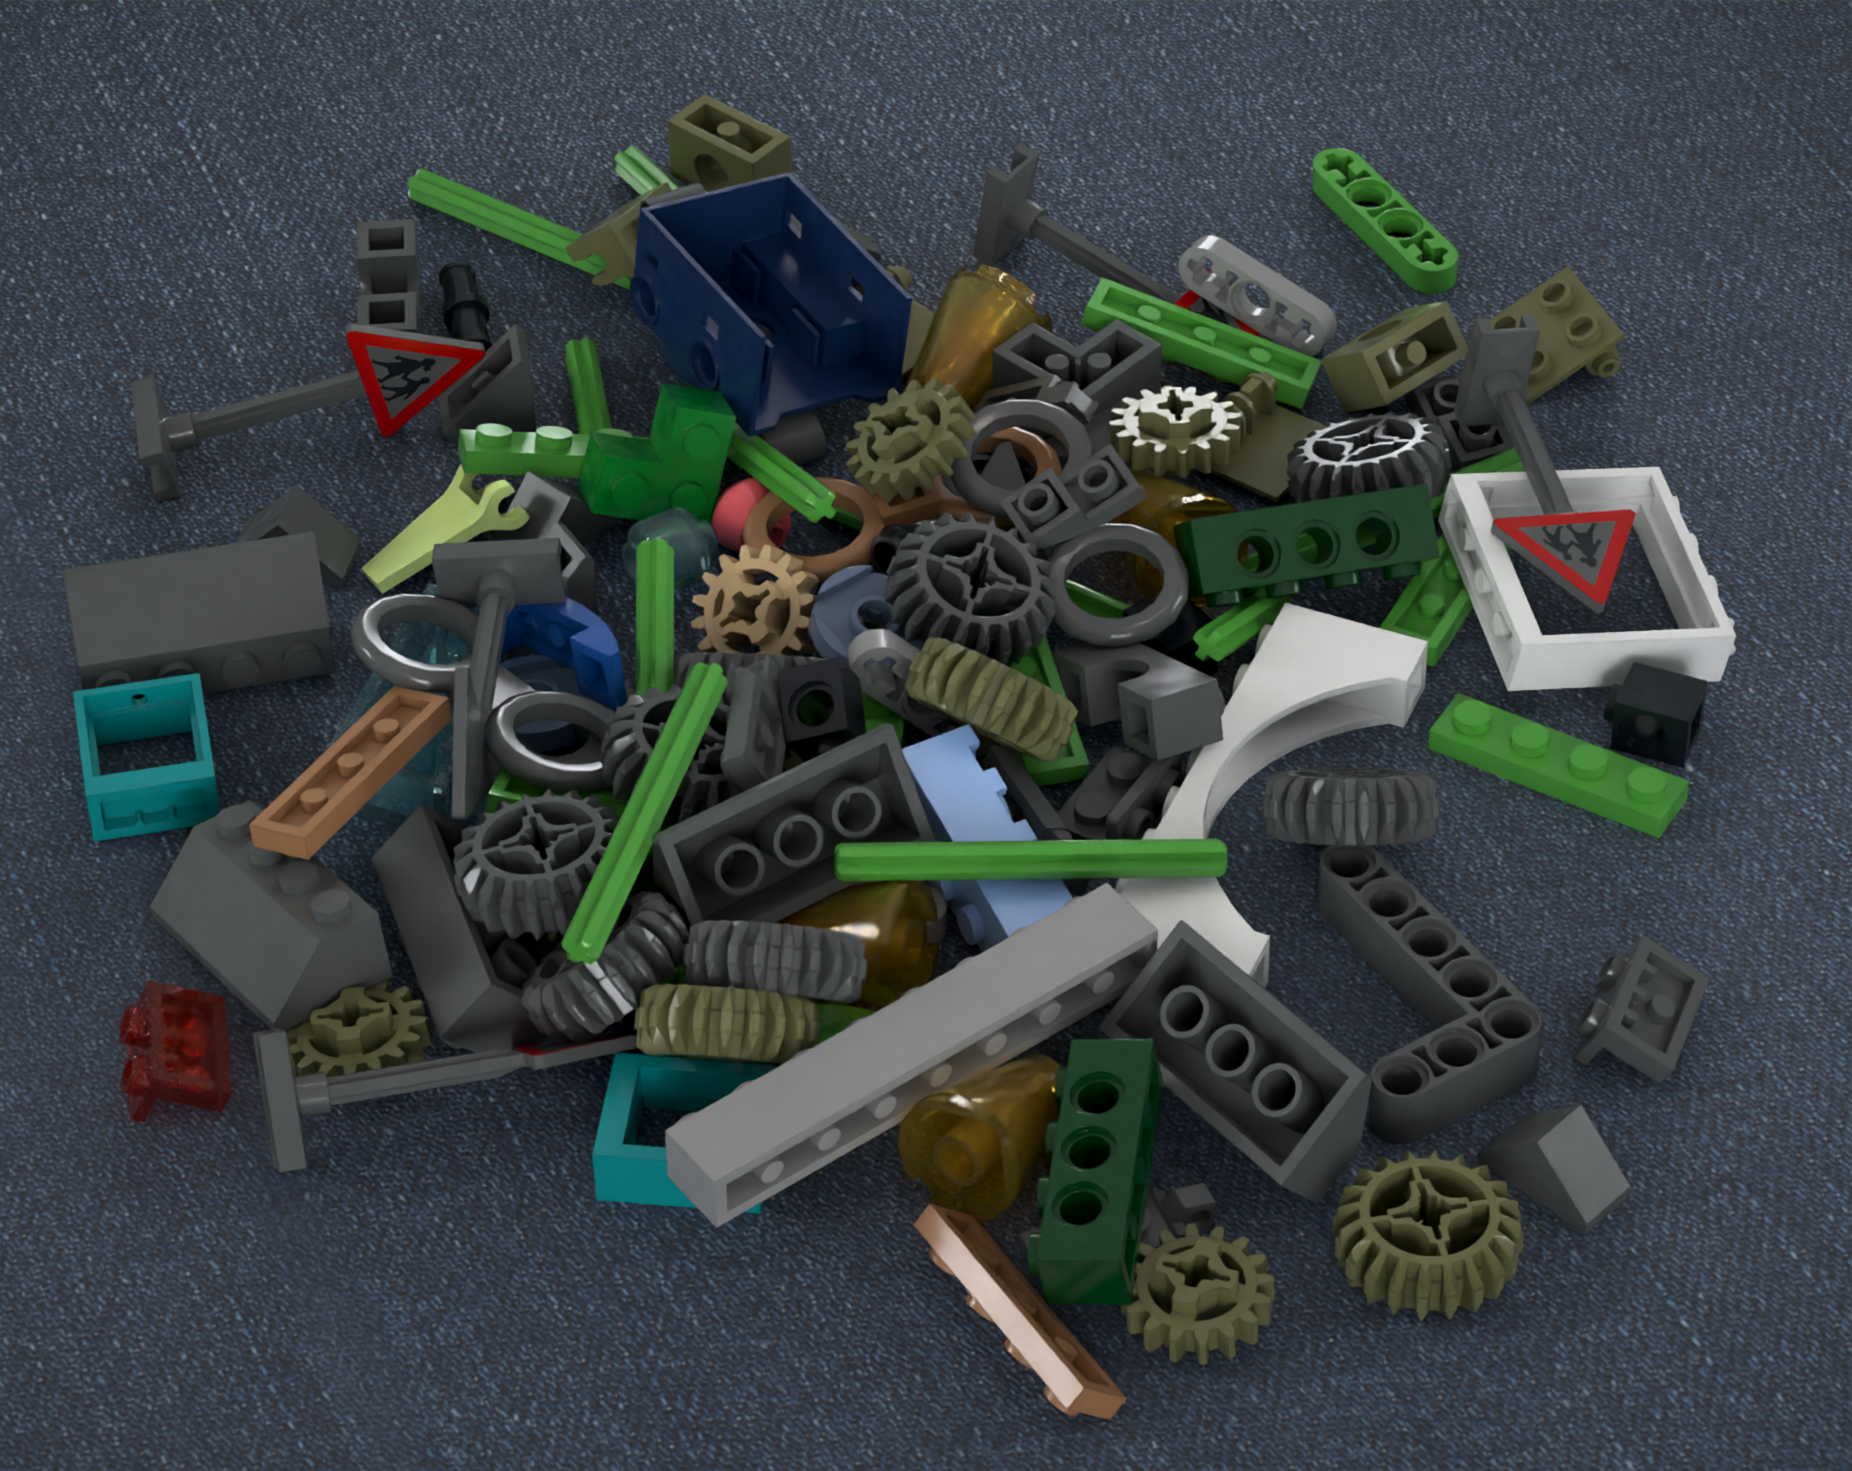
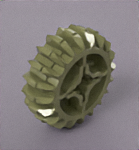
M939 637L927 639L920 653H916L908 669L910 674L904 686L911 698L961 726L970 724L974 732L1042 762L1054 761L1062 746H1066L1074 728L1072 725L1078 711L1074 704L1067 700L1065 696L1054 692L1053 689L995 659L984 656L958 643H953Z
M655 984L641 991L639 1008H636L634 1029H637L636 1047L645 1054L652 1056L769 1064L779 1067L788 1062L799 1051L811 1049L816 1044H819L821 1023H817L819 1006L804 996L779 994L777 992L706 985Z
M1406 1148L1398 1163L1380 1156L1374 1171L1359 1169L1356 1179L1353 1181V1186L1344 1187L1343 1195L1339 1199L1337 1215L1333 1218L1332 1235L1335 1237V1256L1338 1259V1267L1345 1268L1349 1287H1364L1363 1292L1366 1295L1368 1304L1383 1299L1388 1300V1306L1393 1316L1405 1307L1415 1309L1421 1322L1429 1311L1440 1310L1450 1321L1457 1311V1306L1461 1305L1469 1311L1477 1313L1480 1304L1483 1303V1297L1498 1300L1500 1292L1504 1288V1282H1511L1513 1275L1518 1269L1519 1253L1523 1251L1524 1232L1521 1231V1212L1518 1209V1201L1510 1199L1507 1182L1491 1181L1492 1177L1489 1174L1487 1165L1468 1169L1463 1153L1452 1161L1442 1160L1435 1148L1428 1158H1415Z

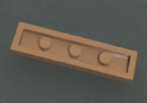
M394 685L249 824L253 846L282 853L290 857L309 860L452 720L449 697Z
M929 1204L913 1225L930 1244L931 1248L928 1251L930 1258L942 1270L960 1280L969 1291L966 1296L968 1304L979 1315L994 1322L1007 1337L1004 1342L1007 1351L1017 1361L1034 1369L1044 1381L1046 1386L1043 1388V1393L1055 1407L1070 1416H1077L1079 1413L1110 1420L1127 1399L1120 1389L972 1215Z

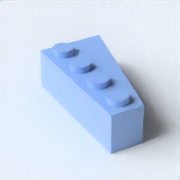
M970 724L902 749L936 842L1037 841V837L1026 819L1016 823L1012 821L1010 810L1003 797L1007 792V786L997 769L993 767L983 771L976 760V750L979 749L980 741ZM1062 879L927 880L928 885L938 889L942 896L946 898L947 905L955 914L958 927L965 941L969 945L977 944L982 952L1004 941L1017 929L1030 926L1061 909L1069 900L1073 899Z

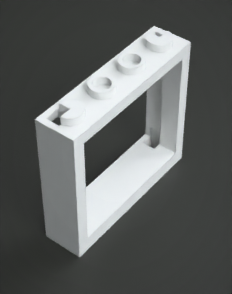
M1660 467L1556 470V473L1575 512L1630 509L1635 512L1633 526L1679 629L1542 635L1505 545L1491 533L1492 523L1495 518L1544 515L1526 472L1451 474L1438 521L1508 691L1612 686L1614 683L1623 685L1633 662L1707 680V682L1721 681L1729 655L1734 654L1736 650L1734 646L1736 634L1733 630L1735 622L1732 618L1727 617L1718 597L1716 580L1707 573L1699 555L1696 536L1693 533H1689L1680 513L1678 497L1672 496Z

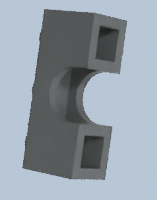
M415 219L357 223V263L361 294L357 296V324L422 334L421 270Z
M1082 642L1052 651V657L1067 700L1071 701L1078 711L1076 720L1092 727L1108 721L1121 719L1124 744L1157 761L1223 740L1221 716L1224 713L1225 704L1217 679L1141 643L1126 647L1095 646Z

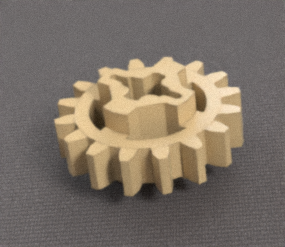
M743 545L740 548V561L725 554L719 557L720 566L723 570L719 576L704 572L702 578L710 587L707 595H694L692 600L698 606L704 607V616L697 617L691 621L692 628L707 632V636L698 645L701 652L744 653L738 648L741 644L746 646L754 644L760 647L761 652L748 654L794 656L798 651L810 655L813 654L815 649L807 640V636L809 634L808 623L817 596L810 594L809 591L814 588L819 579L812 573L801 571L804 563L801 558L788 553L783 556V550L770 545H764L761 552L757 548ZM770 573L779 579L776 582L766 580L763 583L757 581L755 575Z

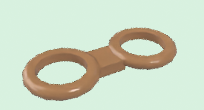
M1012 427L994 433L984 440L975 452V454L994 452L998 444L1011 441L1015 455L1025 459L1036 470L1035 477L1052 467L1057 476L1062 472L1057 452L1039 435L1019 427ZM942 474L933 478L934 489L927 492L921 485L915 488L911 500L905 501L897 492L890 502H884L878 493L870 496L862 486L850 481L816 477L818 481L835 493L836 497L831 506L840 507L854 513L863 523L860 535L849 546L832 554L814 557L793 556L799 557L804 561L801 571L816 575L819 579L817 584H823L831 575L842 569L856 565H869L872 562L870 555L871 543L875 537L879 536L881 530L888 525L937 519L944 512L955 517L959 522L960 518L968 511H970L977 523L984 524L994 516L996 528L998 529L1015 525L1010 518H1000L978 510L967 500L952 494L943 485L944 476ZM767 493L749 512L742 531L744 544L757 548L760 552L764 545L778 548L769 539L772 527L782 517L796 510L774 493ZM766 573V574H768V575H771V576L777 578V577H776L775 575H773V574Z

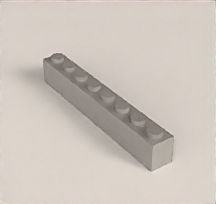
M1108 883L1103 884L1084 896H1078L1069 900L1061 909L1030 926L1017 929L1004 941L977 956L965 958L954 969L921 987L908 990L900 999L872 1015L853 1021L843 1031L811 1049L799 1051L781 1066L756 1080L742 1083L731 1094L706 1108L682 1117L674 1126L665 1130L667 1176L716 1228L1122 996L1157 951L1158 929Z

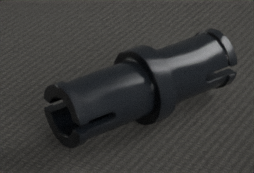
M454 261L446 264L438 274L439 284L442 286L445 305L442 308L444 323L447 329L453 333L454 339L482 343L486 352L493 345L487 328L490 311L485 298L479 295L474 268L471 269L469 263L463 261Z

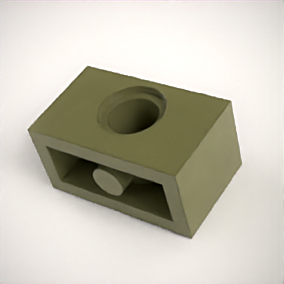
M706 94L667 120L670 175L689 185L700 183L706 192L787 172L792 174L790 136Z
M1446 300L1406 308L1325 356L1321 361L1346 413L1387 406L1465 358L1468 346Z

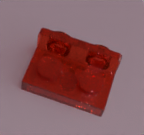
M149 980L137 1004H129L126 1007L119 1028L120 1044L127 1045V1059L121 1077L122 1093L129 1094L130 1120L145 1123L157 1099L222 1112L231 1096L225 997Z

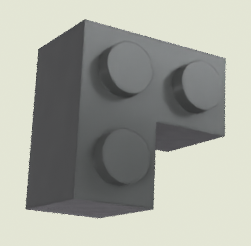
M1116 319L1083 344L1075 347L1032 322L992 350L993 389L1056 374L1063 381H1075L1079 385L1078 388L1089 398L1099 403L1094 413L1095 415L1121 402V399L1125 397L1140 400V390L1146 389L1155 395L1160 394L1162 344Z

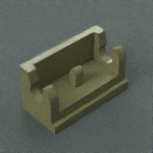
M668 182L624 204L565 248L573 262L585 260L593 254H598L605 260L606 271L602 270L591 280L594 285L605 286L627 274L631 278L634 277L640 203L644 199L672 191Z

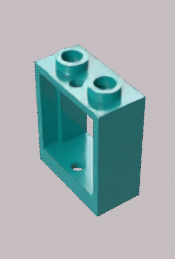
M200 673L73 691L85 795L94 842L194 827L215 817L221 811ZM142 694L145 696L142 699L132 698L134 695ZM187 732L193 733L197 761L107 775L101 774L98 746Z
M615 1053L592 1153L596 1200L697 1208L667 1176L666 1147L636 1145L644 1108L698 1112L731 1094L742 1083L756 1080L777 1068V1065ZM762 1202L745 1212L761 1213Z

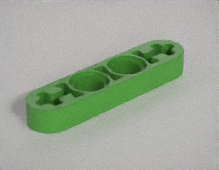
M1332 148L1324 150L1313 159L1312 189L1315 194L1410 287L1423 293L1437 294L1445 292L1454 286L1457 281L1458 252L1455 247L1360 155L1348 149ZM1362 202H1373L1376 204H1380L1381 206L1362 207L1356 204ZM1406 233L1412 235V237L1394 238L1387 234Z

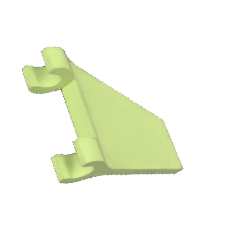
M461 464L445 493L361 568L367 579L383 594L432 564L434 544L463 543L485 531H510L522 527L530 517L521 506H517L505 514H500L498 511L501 500L515 492L512 485L506 480H498L487 484L480 490H473L472 482L478 474H464Z

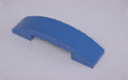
M568 597L567 603L514 605L513 610L507 616L502 655L524 645L575 670L579 693L614 710L626 704L628 699L618 644L612 631L601 618L582 604ZM467 607L478 614L480 612L479 607Z

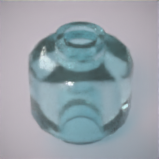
M674 507L634 523L628 533V542L622 545L624 566L630 579L636 585V549L639 543L646 540L652 541L656 538L666 540L668 545L674 549V592L704 581L702 575L704 572H711L712 555L718 551L717 539L711 525L705 519L698 521L691 511L682 507Z

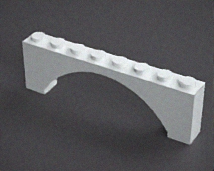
M1285 602L1274 624H1265L1261 629L1256 644L1255 657L1251 664L1243 663L1236 674L1232 697L1228 704L1225 705L1224 713L1221 716L1223 740L1192 750L1186 768L1185 780L1181 787H1171L1164 802L1161 822L1157 829L1148 828L1142 839H1207L1217 815L1229 798L1250 777L1269 763L1297 748L1351 730L1383 724H1392L1404 728L1425 689L1428 641ZM1216 877L1119 878L1115 891L1158 929L1157 950L1178 922L1183 920L1264 988L1266 987L1269 974L1270 936L1256 932L1235 910L1220 887Z

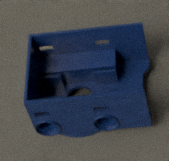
M790 172L640 209L634 277L630 284V297L634 311L641 323L648 326L660 339L663 358L671 370L684 381L698 389L720 392L735 413V422L749 437L775 430L782 417L852 398L871 403L888 399V391L892 388L899 393L912 297ZM791 214L802 224L801 233L791 224ZM852 277L864 288L863 297L851 286ZM753 322L768 328L772 332L773 338L769 341Z

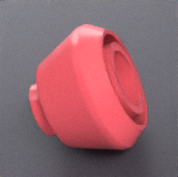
M754 478L740 480L728 487L717 500L713 510L712 533L714 538L724 548L739 553L741 546L745 545L742 531L750 510L767 493L771 492ZM790 513L782 517L772 527L769 539L778 548L785 543L790 532L792 521Z

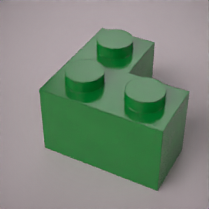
M662 383L649 440L590 431L578 490L591 513L709 530L736 415L720 392Z

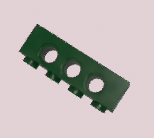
M1427 483L1191 519L1173 526L1176 548L1179 550L1189 572L1188 598L1191 600L1206 597L1207 608L1245 602L1243 591L1265 588L1267 599L1304 593L1302 582L1324 579L1326 590L1359 585L1363 583L1361 573L1383 570L1384 581L1417 576L1421 574L1420 563L1440 557ZM1360 523L1367 525L1375 534L1376 547L1372 554L1364 552L1357 543L1356 531ZM1301 532L1310 535L1317 544L1318 554L1313 564L1306 562L1298 553L1297 540ZM1242 541L1251 544L1258 553L1259 565L1254 573L1246 571L1239 563L1237 554Z
M1072 1039L1067 1067H1059L1057 1069L1055 1098L1057 1107L1060 1109L1059 1120L1050 1121L1046 1132V1152L1048 1161L1051 1163L1050 1175L1041 1176L1037 1187V1209L1039 1217L1042 1219L1040 1232H1031L1028 1241L1029 1271L1031 1275H1040L1047 1304L1131 1305L1164 1084L1154 1039Z

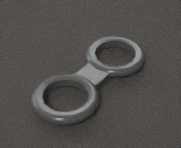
M1009 399L985 406L975 413L976 418L970 424L975 429L976 436L962 442L969 454L966 458L954 459V462L951 464L954 473L950 477L956 491L974 508L1000 518H1010L999 502L1014 491L989 484L976 472L973 465V456L984 440L998 431L1012 427H1035L1051 433L1064 444L1068 453V462L1058 478L1093 456L1094 448L1084 425L1065 409L1037 399ZM1107 522L1072 539L1043 548L1049 556L1047 561H1050L1049 578L1057 582L1055 588L1056 596L1054 598L1056 602L1054 607L1055 615L1052 621L1070 637L1095 646L1126 647L1153 639L1176 621L1188 600L1189 572L1179 550L1159 533L1138 525ZM1107 551H1122L1141 556L1159 570L1163 579V589L1155 602L1140 613L1124 618H1101L1084 612L1070 600L1066 591V581L1074 567L1088 557Z
M400 593L378 598L360 610L350 630V637L355 654L373 673L398 686L422 692L447 693L446 697H449V703L454 707L455 667H469L470 669L472 655L464 661L447 665L426 664L407 659L391 650L381 640L379 632L389 625L401 622H426L444 627L461 636L471 646L473 652L479 614L455 601L428 594ZM499 664L492 711L484 726L485 736L493 757L509 773L533 786L545 789L551 788L552 791L568 793L572 790H577L578 793L590 794L613 788V785L602 780L604 769L600 761L588 764H563L544 759L528 750L516 738L514 730L523 723L539 719L562 720L586 728L603 741L609 720L615 715V712L590 698L563 691H536Z

